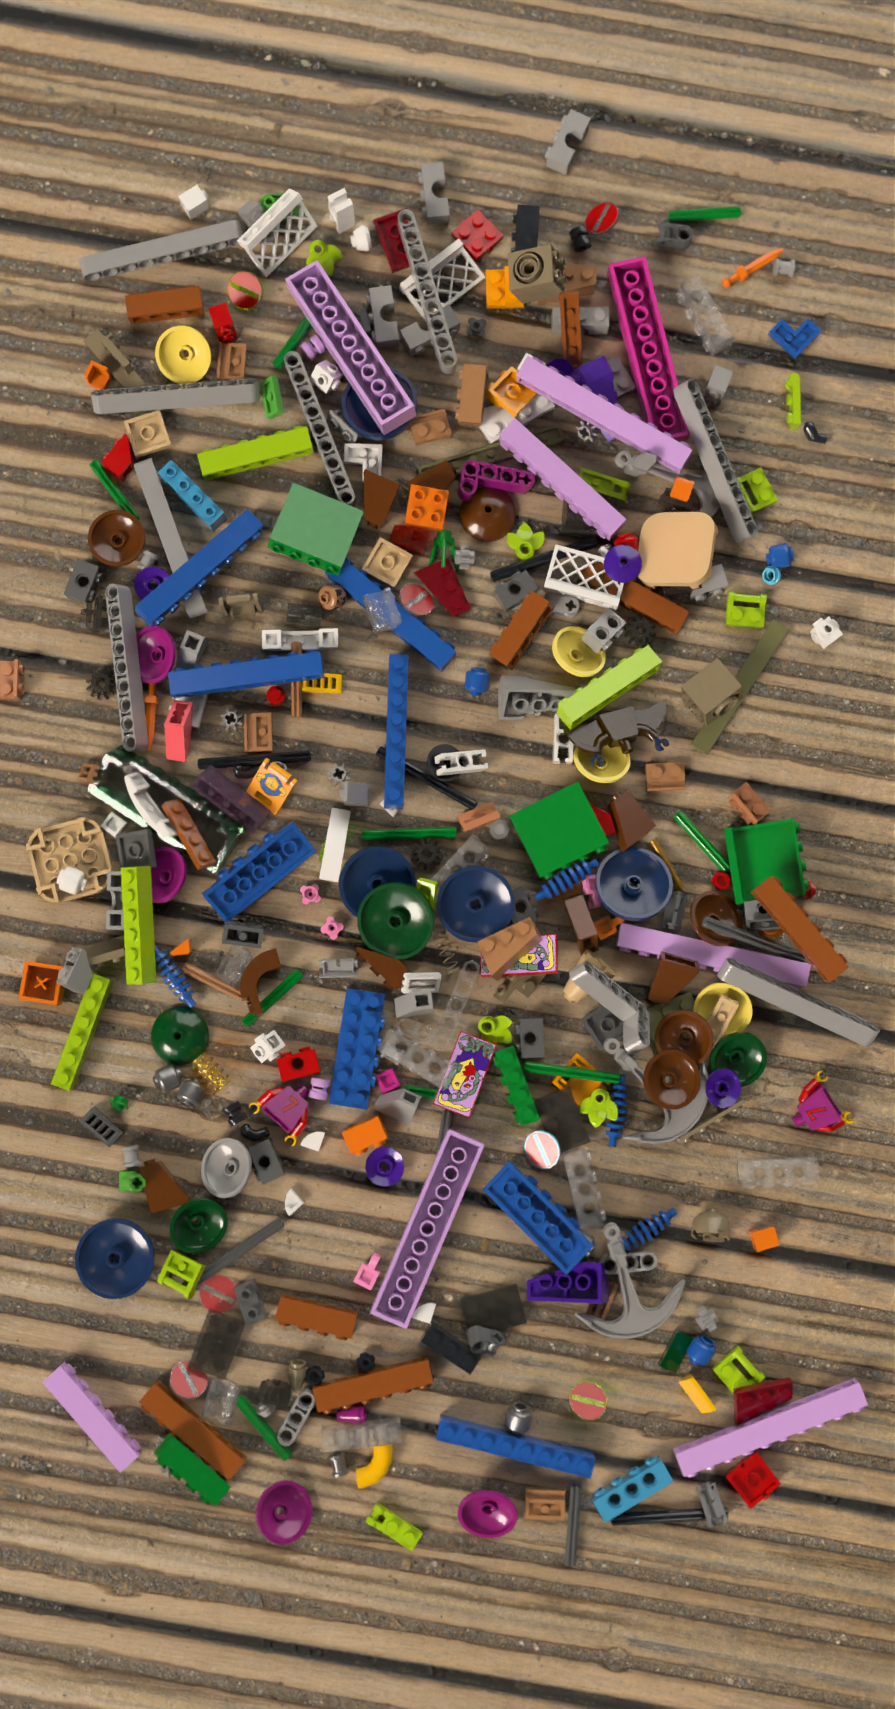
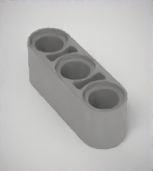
M650 1250L626 1251V1258L631 1257L633 1259L632 1265L627 1267L628 1272L652 1270L657 1265V1257ZM610 1253L602 1255L599 1263L604 1265L606 1260L611 1259ZM646 1255L652 1256L650 1264H643V1258ZM613 1260L614 1263L611 1268H605L606 1274H618L616 1261Z
M304 1388L299 1392L279 1429L277 1438L281 1445L289 1446L297 1437L314 1406L313 1389ZM309 1395L312 1401L305 1403L301 1397ZM295 1412L300 1413L302 1419L294 1420L292 1414ZM288 1430L292 1433V1437L285 1438L282 1432Z

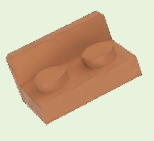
M19 659L0 661V700H21L22 695H24L25 687L24 683H22V676H25V665Z
M747 782L728 796L730 805L735 810L738 809L741 812V818L748 825H755L771 812Z
M493 802L458 815V820L463 832L467 833L500 820L498 810L496 811Z

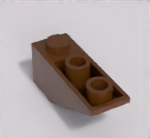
M359 947L356 948L358 951L356 956L363 963L367 960L372 965L369 969L377 977L381 975L385 979L383 983L390 990L393 988L398 990L403 985L402 981L405 980L403 977L404 973H411L397 959Z

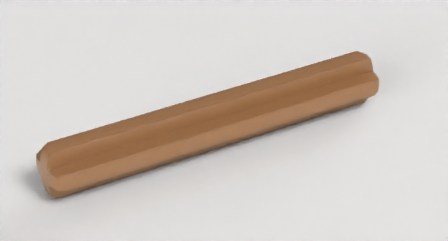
M298 641L292 642L291 653L297 652L298 655L302 654V643ZM302 681L292 682V716L302 717Z
M185 963L183 966V973L241 1000L239 987L192 964Z

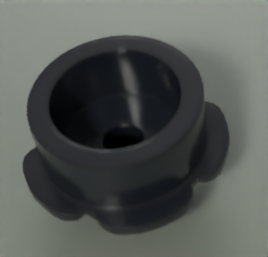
M363 1352L357 1358L356 1365L362 1372L371 1371L375 1367V1357L372 1354Z
M314 1365L312 1368L307 1369L306 1380L309 1384L320 1385L322 1379L325 1378V1373L321 1370L320 1366Z

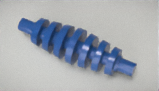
M596 859L590 862L582 861L580 862L582 867L578 864L573 865L575 871L571 867L566 868L568 875L564 870L560 871L562 879L556 874L553 877L555 883L550 879L547 881L548 887L543 884L541 891L534 895L536 900L540 901L543 898L551 899L553 898L552 893L558 896L560 895L558 889L562 893L567 892L565 885L570 890L574 887L571 882L573 881L576 886L580 884L578 877L582 881L585 880L584 874L586 873L590 876L592 869L597 867L599 863Z
M156 945L155 960L156 963L159 962L156 968L158 971L164 970L160 973L161 978L168 975L163 982L168 984L172 981L168 988L170 990L177 988L173 994L175 996L181 994L179 1000L186 1002L192 1008L196 1005L192 998L194 992L193 990L187 991L190 987L189 983L183 985V982L187 980L185 976L178 978L183 971L180 969L174 972L178 965L175 963L170 966V963L173 962L172 958L165 959L168 954L166 952L162 953Z
M620 1074L619 1083L612 1085L616 1092L610 1093V1096H615V1100H610L617 1105L618 1118L616 1121L612 1120L611 1123L606 1122V1127L611 1128L610 1131L606 1130V1135H609L608 1146L616 1147L617 1138L622 1136L618 1129H624V1125L619 1124V1121H626V1117H622L620 1114H628V1110L621 1109L622 1106H628V1102L622 1101L623 1098H628V1094L623 1093L624 1090H628V1086H625L626 1075Z
M672 1208L667 1212L661 1210L659 1211V1217L656 1214L651 1215L654 1219L652 1222L648 1217L645 1218L646 1226L642 1221H639L640 1230L634 1225L632 1227L634 1234H631L628 1230L626 1232L628 1238L625 1239L624 1236H621L625 1250H632L630 1247L632 1244L635 1248L639 1247L636 1242L638 1240L642 1245L645 1244L644 1236L651 1241L653 1238L650 1232L652 1231L657 1236L659 1234L656 1229L657 1227L663 1231L665 1229L663 1223H666L667 1226L670 1225L671 1218L677 1215L675 1209Z

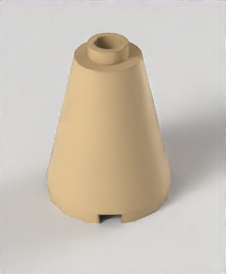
M586 949L576 966L585 960L589 961L612 979L615 976L614 971L600 957L594 958L593 955L595 953ZM569 978L563 989L565 993L563 996L571 1003L573 1001L578 1003L589 995L578 987L571 978Z

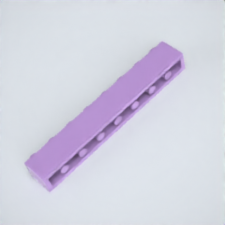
M516 418L500 433V445L505 450H510L518 462L526 464L528 466L527 469L534 476L537 474L542 479L541 482L547 488L551 487L560 500H565L574 513L582 515L587 525H593L597 529L599 536L603 539L607 538L610 541L625 525L626 518Z

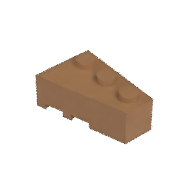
M566 264V269H564V276L567 280L565 292L578 291L579 297L594 294L597 266ZM559 296L538 300L537 307L543 306L545 303L559 302Z
M464 364L463 369H460L459 381H462V387L458 388L457 393L460 407H456L455 419H458L460 425L482 426L486 380L489 376L486 365Z
M529 917L477 943L491 976L498 981L509 968L511 969L515 966V963L522 956H526L538 945L542 938L535 922Z

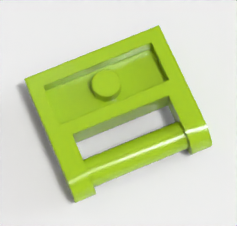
M762 468L737 478L751 514L778 501ZM746 482L756 502V505L752 504L747 492L745 491L742 485L743 483Z
M728 591L725 626L763 629L767 595L736 594L734 591ZM734 601L759 603L758 608L733 606Z
M171 1250L157 1282L177 1290L190 1300L195 1295V1288L205 1266L175 1250ZM170 1272L188 1281L187 1287L169 1278Z
M739 1346L731 1350L712 1368L733 1394V1388L758 1384L765 1378L763 1373L758 1372L744 1356L743 1350ZM737 1358L750 1373L752 1378L749 1381L732 1363V1360Z

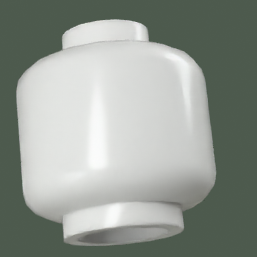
M66 867L65 870L61 869L56 884H59L60 890L76 895L79 890H84L87 880L84 879L83 871Z

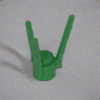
M449 530L437 531L429 566L433 564L437 546L442 548V568L445 567L446 549L450 546L454 561L455 539L452 538V532ZM454 563L456 572H459L458 564Z

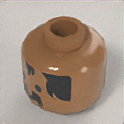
M337 584L323 586L318 595L319 603L327 610L339 609L346 602V592Z

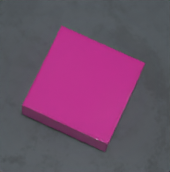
M393 1067L376 1075L383 1094L401 1085Z

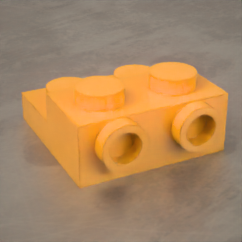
M504 266V269L485 271L487 309L524 308V303L522 304L509 290L508 266Z
M511 366L507 371L503 370L495 383L491 382L486 388L487 394L485 398L499 410L503 407L515 418L538 393L517 382L516 374L518 371Z

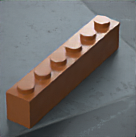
M597 561L592 564L596 573L604 570L602 562ZM589 566L581 572L585 580L594 575ZM606 572L599 576L603 585L612 581ZM580 576L578 577V580H577L578 583L583 582V581L581 580ZM596 578L587 582L590 589L596 590L601 587ZM635 579L624 583L619 605L677 635L689 614L684 605L680 603L674 604L667 596L654 593L653 589L649 586L637 584ZM615 583L605 587L609 594L617 595L618 588Z
M768 877L751 891L752 895L825 982H832L849 968L846 964V958L841 953L837 954L833 949L835 947L828 938L825 939L821 935L822 930L816 923L812 924L807 918L809 917L808 913L794 903L796 899L791 893L784 891L782 882L777 877Z
M427 1355L369 1370L368 1372L325 1381L320 1385H314L313 1393L318 1413L323 1411L324 1414L335 1411V1408L338 1407L347 1409L353 1407L354 1403H370L373 1401V1398L381 1397V1399H386L393 1396V1393H409L412 1391V1388H428L431 1386L430 1384L434 1383V1378Z
M158 1379L139 1401L141 1408L146 1413H152L161 1426H167L176 1439H182L186 1443V1447L193 1453L197 1452L206 1465H212L221 1478H226L230 1481L244 1464L247 1458L245 1454Z

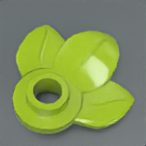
M314 240L309 246L310 255L307 258L306 265L308 266L318 260L326 274L332 276L334 261L343 259V256L336 246L326 245L321 240ZM316 246H320L322 248V251L320 253L315 252Z
M523 523L519 527L517 534H507L509 547L514 549L518 558L522 560L531 558L534 551L540 549L544 542V532L533 534L527 523ZM526 548L528 553L524 554L521 550Z
M503 1015L494 1018L492 1016H484L478 1024V1028L482 1033L481 1039L496 1045L497 1042L504 1044L512 1043V1034L508 1029L512 1021ZM486 1022L491 1023L492 1027H491V1028H487V1027L485 1026V1023H486Z
M605 1089L594 1090L591 1097L584 1099L580 1105V1113L589 1114L590 1123L595 1128L600 1126L605 1118L616 1121L618 1118L617 1105L610 1100V1095ZM598 1095L603 1096L602 1102L597 1101Z

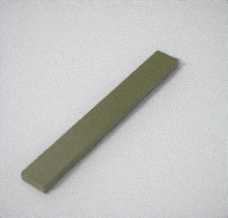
M559 423L531 432L546 447L565 442ZM499 441L419 466L417 471L420 475L447 460L448 463L453 464L457 472L455 476H458L464 463L468 460L497 464L513 459L514 454L510 450H505Z
M774 619L771 621L735 676L736 680L742 685L743 698L725 715L716 718L707 726L704 723L690 744L705 755L708 754L789 629Z

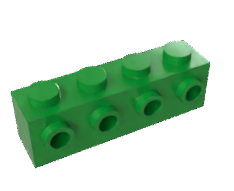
M511 1045L495 1051L496 1056L492 1058L496 1068L500 1067L502 1075H499L502 1085L507 1086L509 1091L506 1097L509 1105H514L515 1112L512 1113L516 1123L520 1122L521 1126H525L540 1120L514 1046Z
M170 1433L154 1451V1454L158 1457L156 1462L164 1469L166 1466L172 1469L170 1474L178 1481L181 1478L187 1483L184 1486L192 1493L195 1491L201 1494L199 1499L206 1505L211 1503L216 1507L231 1488L225 1480Z

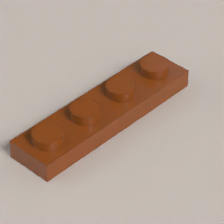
M578 291L559 293L563 359L571 364L573 370H576L582 366Z
M181 799L164 802L162 808L197 870L213 866L216 860Z

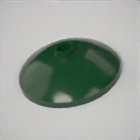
M174 1007L164 1011L155 1020L151 1030L153 1049L161 1059L170 1064L184 1065L197 1060L204 1053L209 1042V1029L205 1019L197 1011L187 1007ZM177 1032L181 1034V1038L179 1040L175 1038V1034Z
M735 1032L723 1037L714 1046L710 1055L711 1071L713 1072L717 1069L731 1070L739 1078L741 1087L757 1080L763 1073L767 1063V1052L763 1043L756 1036L746 1032Z
M197 1198L187 1201L171 1217L169 1223L170 1238L178 1249L187 1253H202L210 1250L222 1240L226 1233L228 1225L227 1215L223 1207L214 1200Z

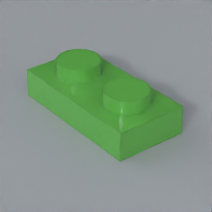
M270 376L260 382L266 418L274 419L284 413L278 377Z

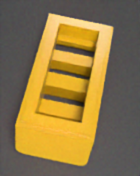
M324 673L325 678L320 679V687H317V679L313 680L312 687H309V680L303 681L302 690L304 693L341 694L342 675ZM325 679H328V688H324ZM332 679H336V689H332Z

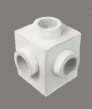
M325 360L316 365L309 379L317 385L318 389L328 393L332 390L335 391L340 386V379L343 373L338 370L336 365Z
M827 617L825 620L823 618L817 620L812 624L814 628L810 631L813 641L820 644L823 649L843 635L839 630L838 623L830 617Z
M273 1030L267 1035L263 1033L254 1039L256 1043L250 1048L259 1061L263 1063L267 1059L271 1062L278 1057V1051L286 1045L276 1031Z

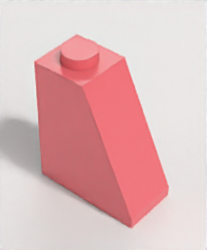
M173 701L164 724L166 757L168 760L186 762L191 745L193 702Z

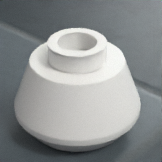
M361 225L350 236L352 247L368 252L372 248L368 228Z

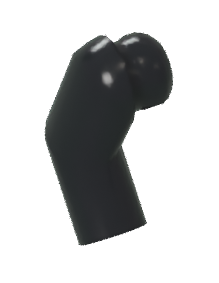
M807 421L803 427L807 439L812 442L826 444L828 435L818 433L815 424L812 421Z
M238 765L233 768L234 776L239 779H250L256 775L259 766L243 770V767Z
M244 1124L240 1128L241 1135L251 1141H257L270 1136L267 1126L254 1130L249 1124Z

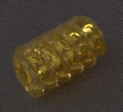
M206 1051L190 1064H194L191 1070L192 1072L199 1070L196 1076L198 1078L204 1076L201 1082H209L207 1089L214 1087L212 1095H215L229 1083L227 1082L229 1075L222 1076L224 1069L216 1070L219 1063L212 1065L211 1063L214 1058L207 1059L206 1057L209 1052Z

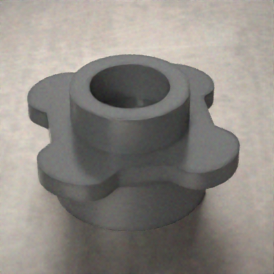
M469 318L467 334L474 337H483L485 335L484 326L486 325V320Z

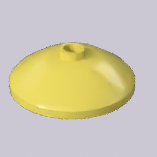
M180 325L166 330L159 337L155 348V357L159 369L168 379L179 384L194 383L200 380L209 370L211 349L206 338L198 330ZM184 350L189 352V356L184 355Z
M575 626L565 627L555 635L552 642V651L556 661L563 669L579 677L596 675L605 664V650L602 649L597 654L581 640L586 629Z
M606 745L603 747L602 755H600L603 759L601 767H599V761L596 759L592 767L590 760L594 756L575 747L573 754L574 763L577 769L592 781L599 783L616 782L622 779L629 770L630 755L629 753L623 754L620 746L610 748Z
M717 982L706 986L699 992L694 1002L693 1012L700 1014L707 1021L721 994L739 1002V1006L722 1036L723 1038L731 1033L742 1032L746 1029L752 1018V1003L745 991L725 982Z

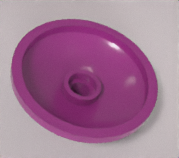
M148 626L136 634L141 681L158 683L168 676V672L172 671L176 658V648L174 640L167 630L159 626H153L152 628Z
M159 847L154 850L157 867L151 868L152 903L155 904L166 903L173 899L182 889L186 879L187 869L185 860L180 852L170 847Z
M289 1480L277 1481L267 1487L261 1494L256 1507V1523L261 1534L267 1540L276 1544H290L298 1540L308 1529L312 1518V1502L308 1492L300 1484ZM280 1507L281 1512L277 1514V1509Z
M480 1490L470 1493L462 1499L458 1507V1520L465 1530L475 1536L496 1538L509 1533L515 1527L517 1509L507 1496L492 1490Z

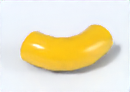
M380 1441L372 1445L373 1458L371 1462L364 1467L356 1468L358 1489L376 1484L387 1474L393 1457L392 1441Z

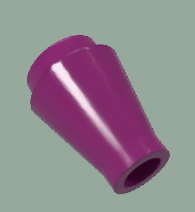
M356 1404L347 1409H338V1422L343 1421L356 1424L366 1422V1406Z

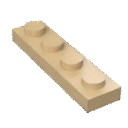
M722 994L707 1020L713 1031V1048L721 1040L739 1006V1002ZM710 1055L704 1061L705 1066H707L710 1061Z

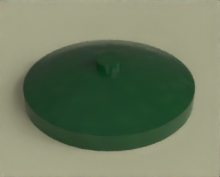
M389 882L374 888L363 899L358 910L357 925L361 938L373 952L399 960L416 955L427 945L434 931L435 917L429 900L421 891L406 883Z

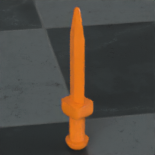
M784 248L768 252L745 267L739 266L735 274L728 278H723V287L730 288L731 284L738 280L741 282L747 280L751 273L777 258L784 251Z
M148 683V695L144 697L149 741L148 751H150L154 739L156 705H159V699L156 697V684L158 683Z

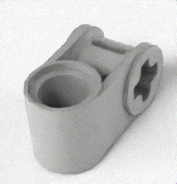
M545 593V599L555 606L550 615L572 618L578 614L579 602L576 598L555 593ZM569 604H573L572 611L568 610Z

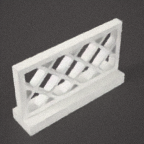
M290 188L237 240L264 277H267L317 227L314 219L303 204V198L300 193ZM298 205L300 207L299 216L292 215L293 209ZM287 218L286 229L279 228L280 222ZM292 219H298L297 229H290ZM303 219L308 220L310 223L305 230H301ZM273 231V242L266 241L267 235ZM279 232H285L284 242H277ZM290 232L296 233L295 240L292 243H289ZM259 244L261 245L260 255H255L252 250ZM266 245H272L271 255H264ZM277 245L283 246V251L279 256H276ZM264 258L270 259V265L266 269L263 267Z
M460 239L429 261L432 276L438 279L437 292L449 294L448 301L441 303L442 308L454 303L485 279L481 270L463 248L464 244ZM462 254L466 259V266L455 265L456 257ZM443 267L452 268L451 277L440 276L441 269ZM455 268L465 270L464 279L453 278ZM467 270L475 271L479 278L475 281L466 280ZM420 272L418 273V275L422 277L425 276L426 273ZM410 275L400 283L399 289L407 296L426 322L422 306L420 307L418 304L421 303L420 299H415L411 294L416 289L413 276ZM440 279L450 281V290L439 289ZM453 281L463 283V290L460 292L452 291Z
M555 545L543 591L574 597L579 601L616 610L624 583L618 584V582L612 580L603 585L599 576L605 573V569L596 573L592 564L599 561L604 565V557ZM557 552H566L569 559L560 563L556 557ZM579 556L584 557L587 562L586 565L580 568L577 567L574 561ZM571 561L576 570L567 575L562 566ZM589 566L594 575L585 580L580 571ZM560 568L564 575L559 580L550 578L552 571ZM578 573L583 581L577 585L572 584L569 579L570 576ZM594 578L597 579L601 586L596 590L590 589L587 582ZM615 583L618 588L617 595L609 594L605 587Z

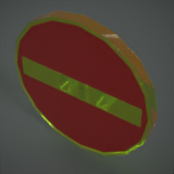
M240 271L231 276L228 281L227 293L233 305L239 309L248 310L259 305L263 296V287L255 274L248 271Z
M583 1381L571 1389L569 1406L577 1418L584 1421H595L605 1413L607 1397L599 1385Z

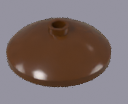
M479 487L476 489L473 498L468 501L463 500L460 507V521L464 530L471 537L479 541L493 542L500 540L511 531L515 523L516 508L514 502L505 491L500 489ZM491 508L492 511L487 513L485 509Z
M111 510L98 516L91 524L88 532V545L92 554L103 564L113 567L125 566L135 561L142 553L145 545V532L140 521L131 513L122 510ZM118 539H121L122 543L119 545L116 544V541Z
M707 891L697 896L692 902L690 920L695 932L701 939L719 947L728 946L737 940L702 926L703 918L710 917L742 929L743 920L741 912L731 898L717 891Z
M676 1010L667 1014L658 1024L655 1032V1044L658 1052L666 1050L681 1051L691 1057L698 1066L710 1055L714 1044V1036L709 1023L700 1014L690 1010ZM683 1034H689L690 1039H685Z
M666 1050L657 1053L649 1060L644 1070L643 1084L648 1097L653 1103L665 1109H680L689 1105L697 1096L700 1088V1073L696 1063L687 1054L677 1050ZM666 1076L669 1077V1083L665 1082Z

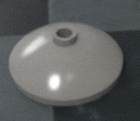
M223 1138L214 1142L207 1149L201 1164V1176L205 1187L211 1194L221 1198H230L245 1188L252 1169L251 1157L247 1148L236 1139Z

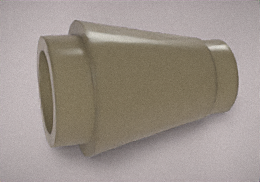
M293 1359L288 1365L290 1390L300 1391L302 1389L308 1369L306 1361Z

